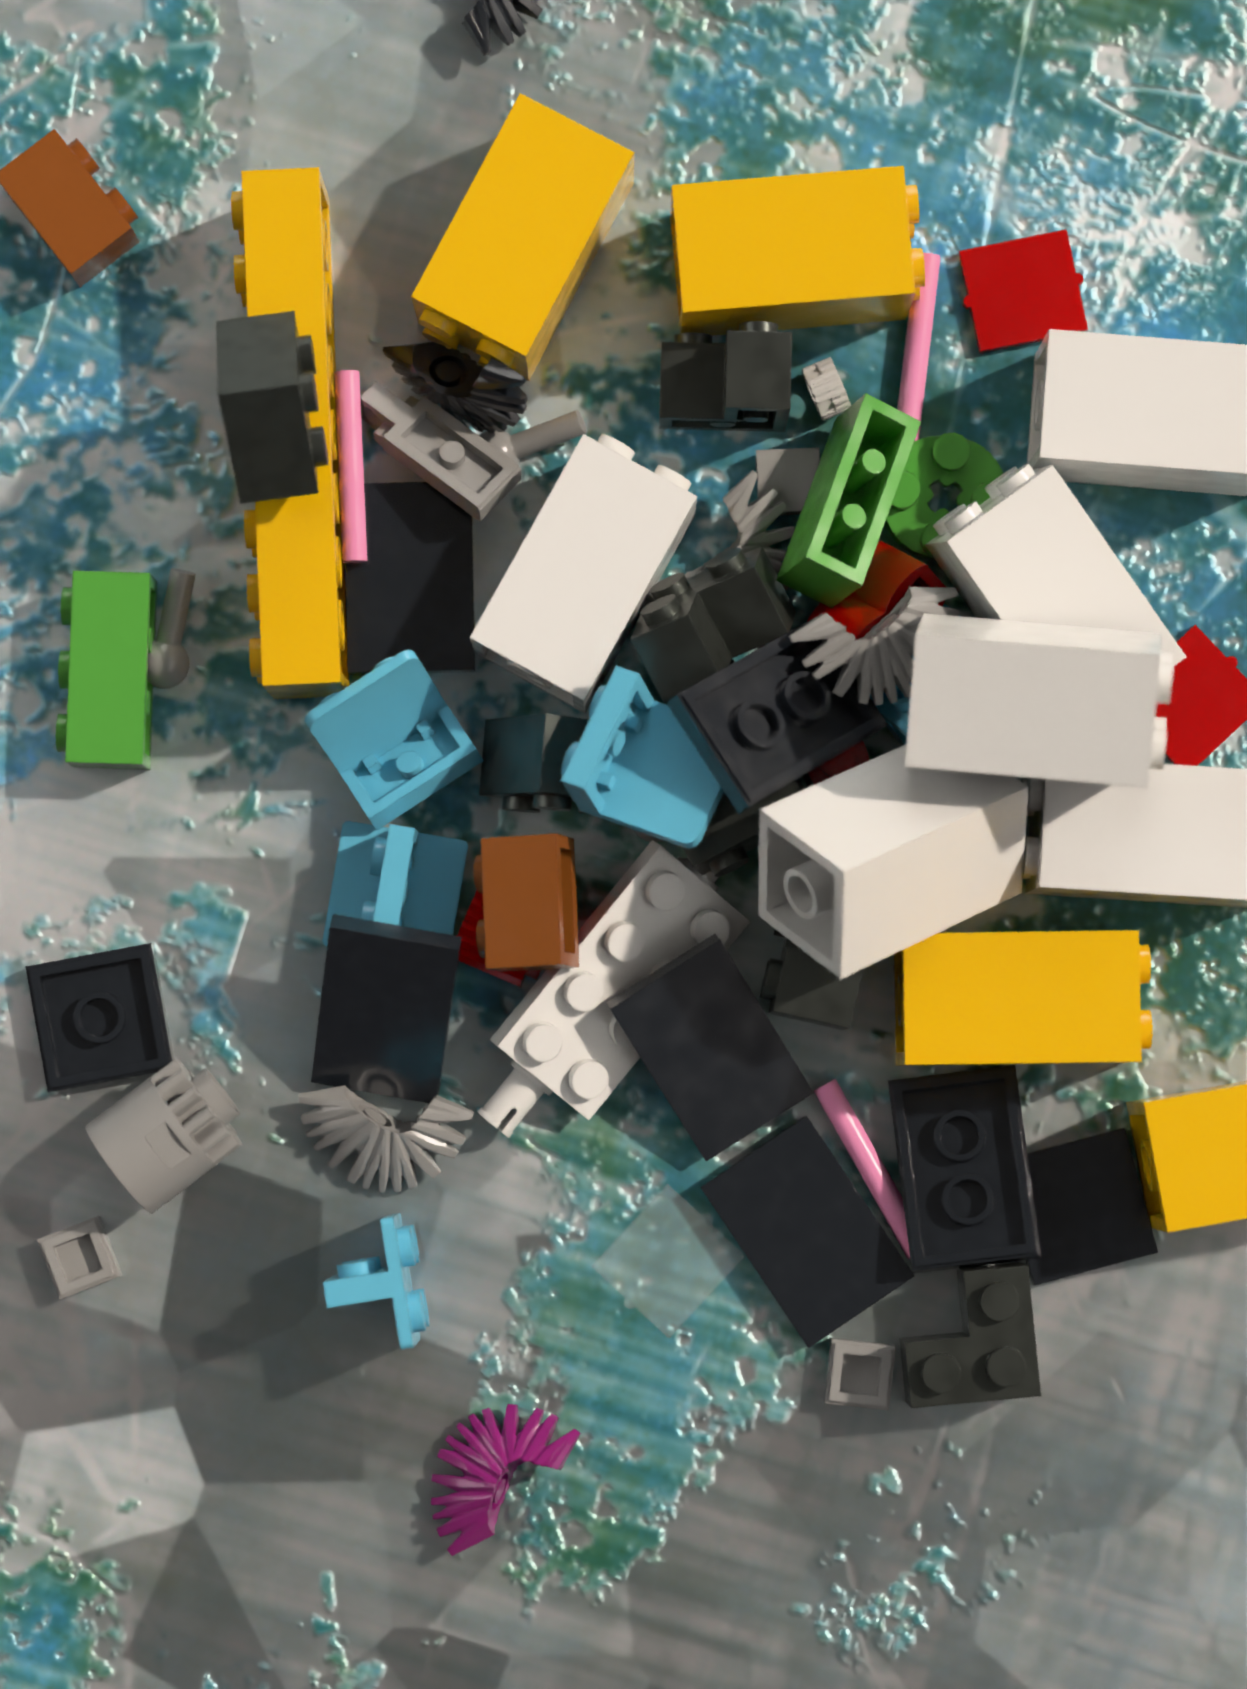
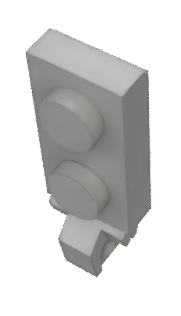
M375 381L360 396L361 418L376 430L373 433V438L383 447V450L479 522L521 481V468L516 462L436 403L430 401L425 395L420 400L410 396L404 402Z

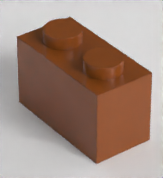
M53 129L0 170V185L79 287H82L140 242L130 226L131 223L138 219V216L116 188L105 194L93 179L92 175L100 168L81 142L76 138L67 145L57 131Z
M557 833L481 838V854L476 855L474 859L473 875L478 893H483L484 919H480L477 923L476 945L480 957L485 958L486 969L514 972L579 968L574 838Z

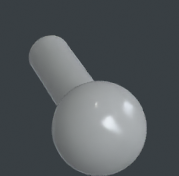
M575 410L513 435L505 431L500 433L498 431H495V433L485 431L479 436L519 464L521 458L586 434L587 430L581 413Z
M175 568L170 570L157 638L153 641L151 653H148L147 681L153 687L160 689L175 687L188 674L189 657L181 643L196 576L193 572Z

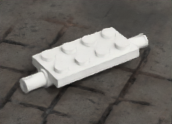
M652 840L578 930L579 968L546 970L490 1038L491 1042L513 1059L510 1065L514 1069L477 1113L510 1138L513 1130L543 1093L550 1096L554 1092L586 1119L590 1120L640 1058L606 1002L713 934L718 936L726 950H728L750 923L748 919L716 893L718 886L715 882L719 877H715L712 871L701 875L692 867L688 857L684 859L679 856L676 859L660 844Z

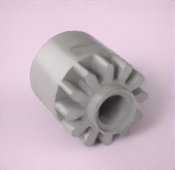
M179 1059L172 1060L85 1126L89 1138L108 1167L132 1197L151 1214L243 1145L236 1135L237 1132L229 1123L240 1115L230 1096L206 1068L194 1076Z

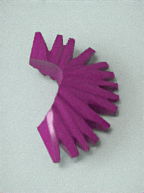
M507 1404L503 1431L491 1408L482 1410L484 1423L474 1413L468 1416L474 1432L459 1422L456 1427L469 1445L448 1435L445 1441L454 1451L440 1448L437 1457L463 1471L464 1475L432 1474L431 1479L433 1482L457 1491L449 1495L431 1498V1505L446 1506L445 1509L432 1515L433 1520L452 1518L436 1528L439 1537L461 1532L458 1538L447 1548L450 1555L454 1556L495 1535V1525L500 1506L509 1489L513 1473L519 1465L529 1461L534 1465L562 1470L581 1433L573 1429L549 1444L559 1417L551 1414L542 1423L544 1410L539 1408L534 1410L522 1430L519 1431L518 1405Z

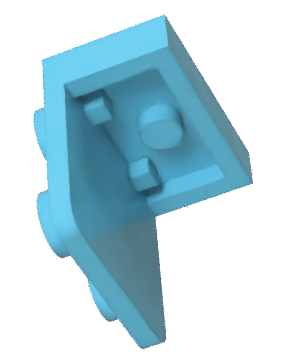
M405 650L396 656L382 660L371 672L342 691L325 697L305 717V723L334 764L376 830H379L484 761L412 650Z
M615 666L607 685L600 686L592 698L589 709L590 720L580 741L574 742L564 756L561 782L582 812L684 848L696 847L701 842L724 791L669 706L654 701L639 673Z

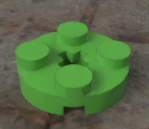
M952 432L919 439L913 443L885 525L893 539L904 550L924 559L935 560L925 544L939 535L933 525L948 514L949 511L945 508L939 509L936 512L930 509L928 503L934 496L930 486L939 482L946 488L953 484L960 491V494L955 499L957 506L962 504L968 506L975 501L980 505L990 498L984 488L1002 475L1003 471L989 451L980 444L966 439L963 435Z

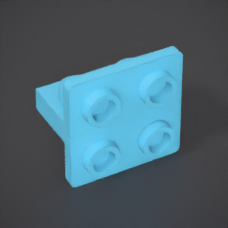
M353 821L344 822L322 939L323 944L327 946L329 926L333 914L454 935L468 853L467 842L460 839L419 833L415 828L389 824V828L382 827L376 830L370 824Z
M396 1213L380 1219L387 1267L381 1268L380 1256L344 1261L336 1265L338 1275H333L325 1280L323 1286L327 1308L392 1298L399 1344L402 1350L416 1346L420 1341V1332L426 1331V1327H430L425 1290L424 1288L413 1290L409 1267L420 1263L414 1224L403 1226L401 1213Z

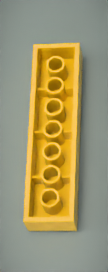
M319 167L241 171L242 191L231 192L233 229L238 230L240 245H244L245 254L234 255L233 267L236 294H241L242 306L247 307V317L294 311L299 336L311 335L316 362V374H314L319 411L309 412L311 428L319 426L324 428L329 461L328 466L317 467L319 493L255 502V509L244 510L245 544L247 549L252 550L253 558H257L258 574H247V604L249 613H254L255 621H260V638H250L249 640L251 676L257 677L258 684H262L274 699L327 697L332 693L342 691L350 685L347 672L345 563H342L334 386L336 348L329 196Z

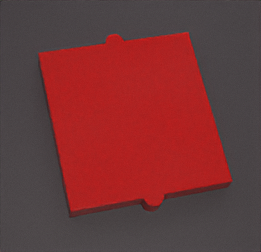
M1067 229L958 252L967 294L962 305L966 310H970L979 354L1043 341L1049 329L1088 331L1079 289L1084 278L1080 273H1076Z
M1195 624L1176 642L1186 655V658L1173 667L1170 704L1156 703L1155 717L1167 718L1165 756L1175 765L1198 766L1247 720V678L1236 668L1238 664L1236 657H1226Z

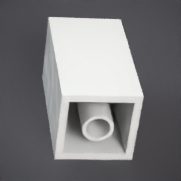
M1049 329L1035 353L1027 463H1029L1032 469L1053 465L1064 482L1247 496V345Z
M585 434L582 435L470 636V641L476 654L583 713H586L595 692L604 681L639 618L649 595H651L650 589L659 582L694 519L697 496L688 491L692 484L688 479L662 465H658L654 472L632 461L635 452L630 447L605 434H601L598 441Z
M1029 463L1019 469L1015 466L984 488L990 496L985 502L980 505L976 501L968 506L962 504L933 525L939 535L925 545L976 618L1161 633V652H1173V667L1186 658V655L1053 465L1032 469Z
M924 613L915 635L905 767L1148 788L1150 769L1163 770L1167 718L1155 717L1156 703L1170 704L1173 652H1161V633Z
M905 744L760 809L758 916L839 979H843L1022 893L1028 806L1027 785L1014 776L905 767L907 746Z
M1164 764L1163 770L1150 769L1148 788L1022 777L1021 782L1028 786L1027 816H1030L1029 836H1025L1023 879H1026L1025 894L1247 908V769Z

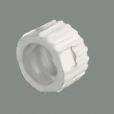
M831 357L802 368L801 371L807 388L822 420H827L841 414L851 406Z

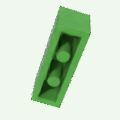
M867 393L835 419L776 581L830 608H833L863 585L921 421Z
M73 571L72 587H63L61 622L62 625H71L70 651L61 650L59 654L58 682L61 689H68L67 714H58L55 739L57 752H66L65 762L74 768L151 769L154 687L147 681L148 653H151L152 644L156 637L158 581L150 573Z

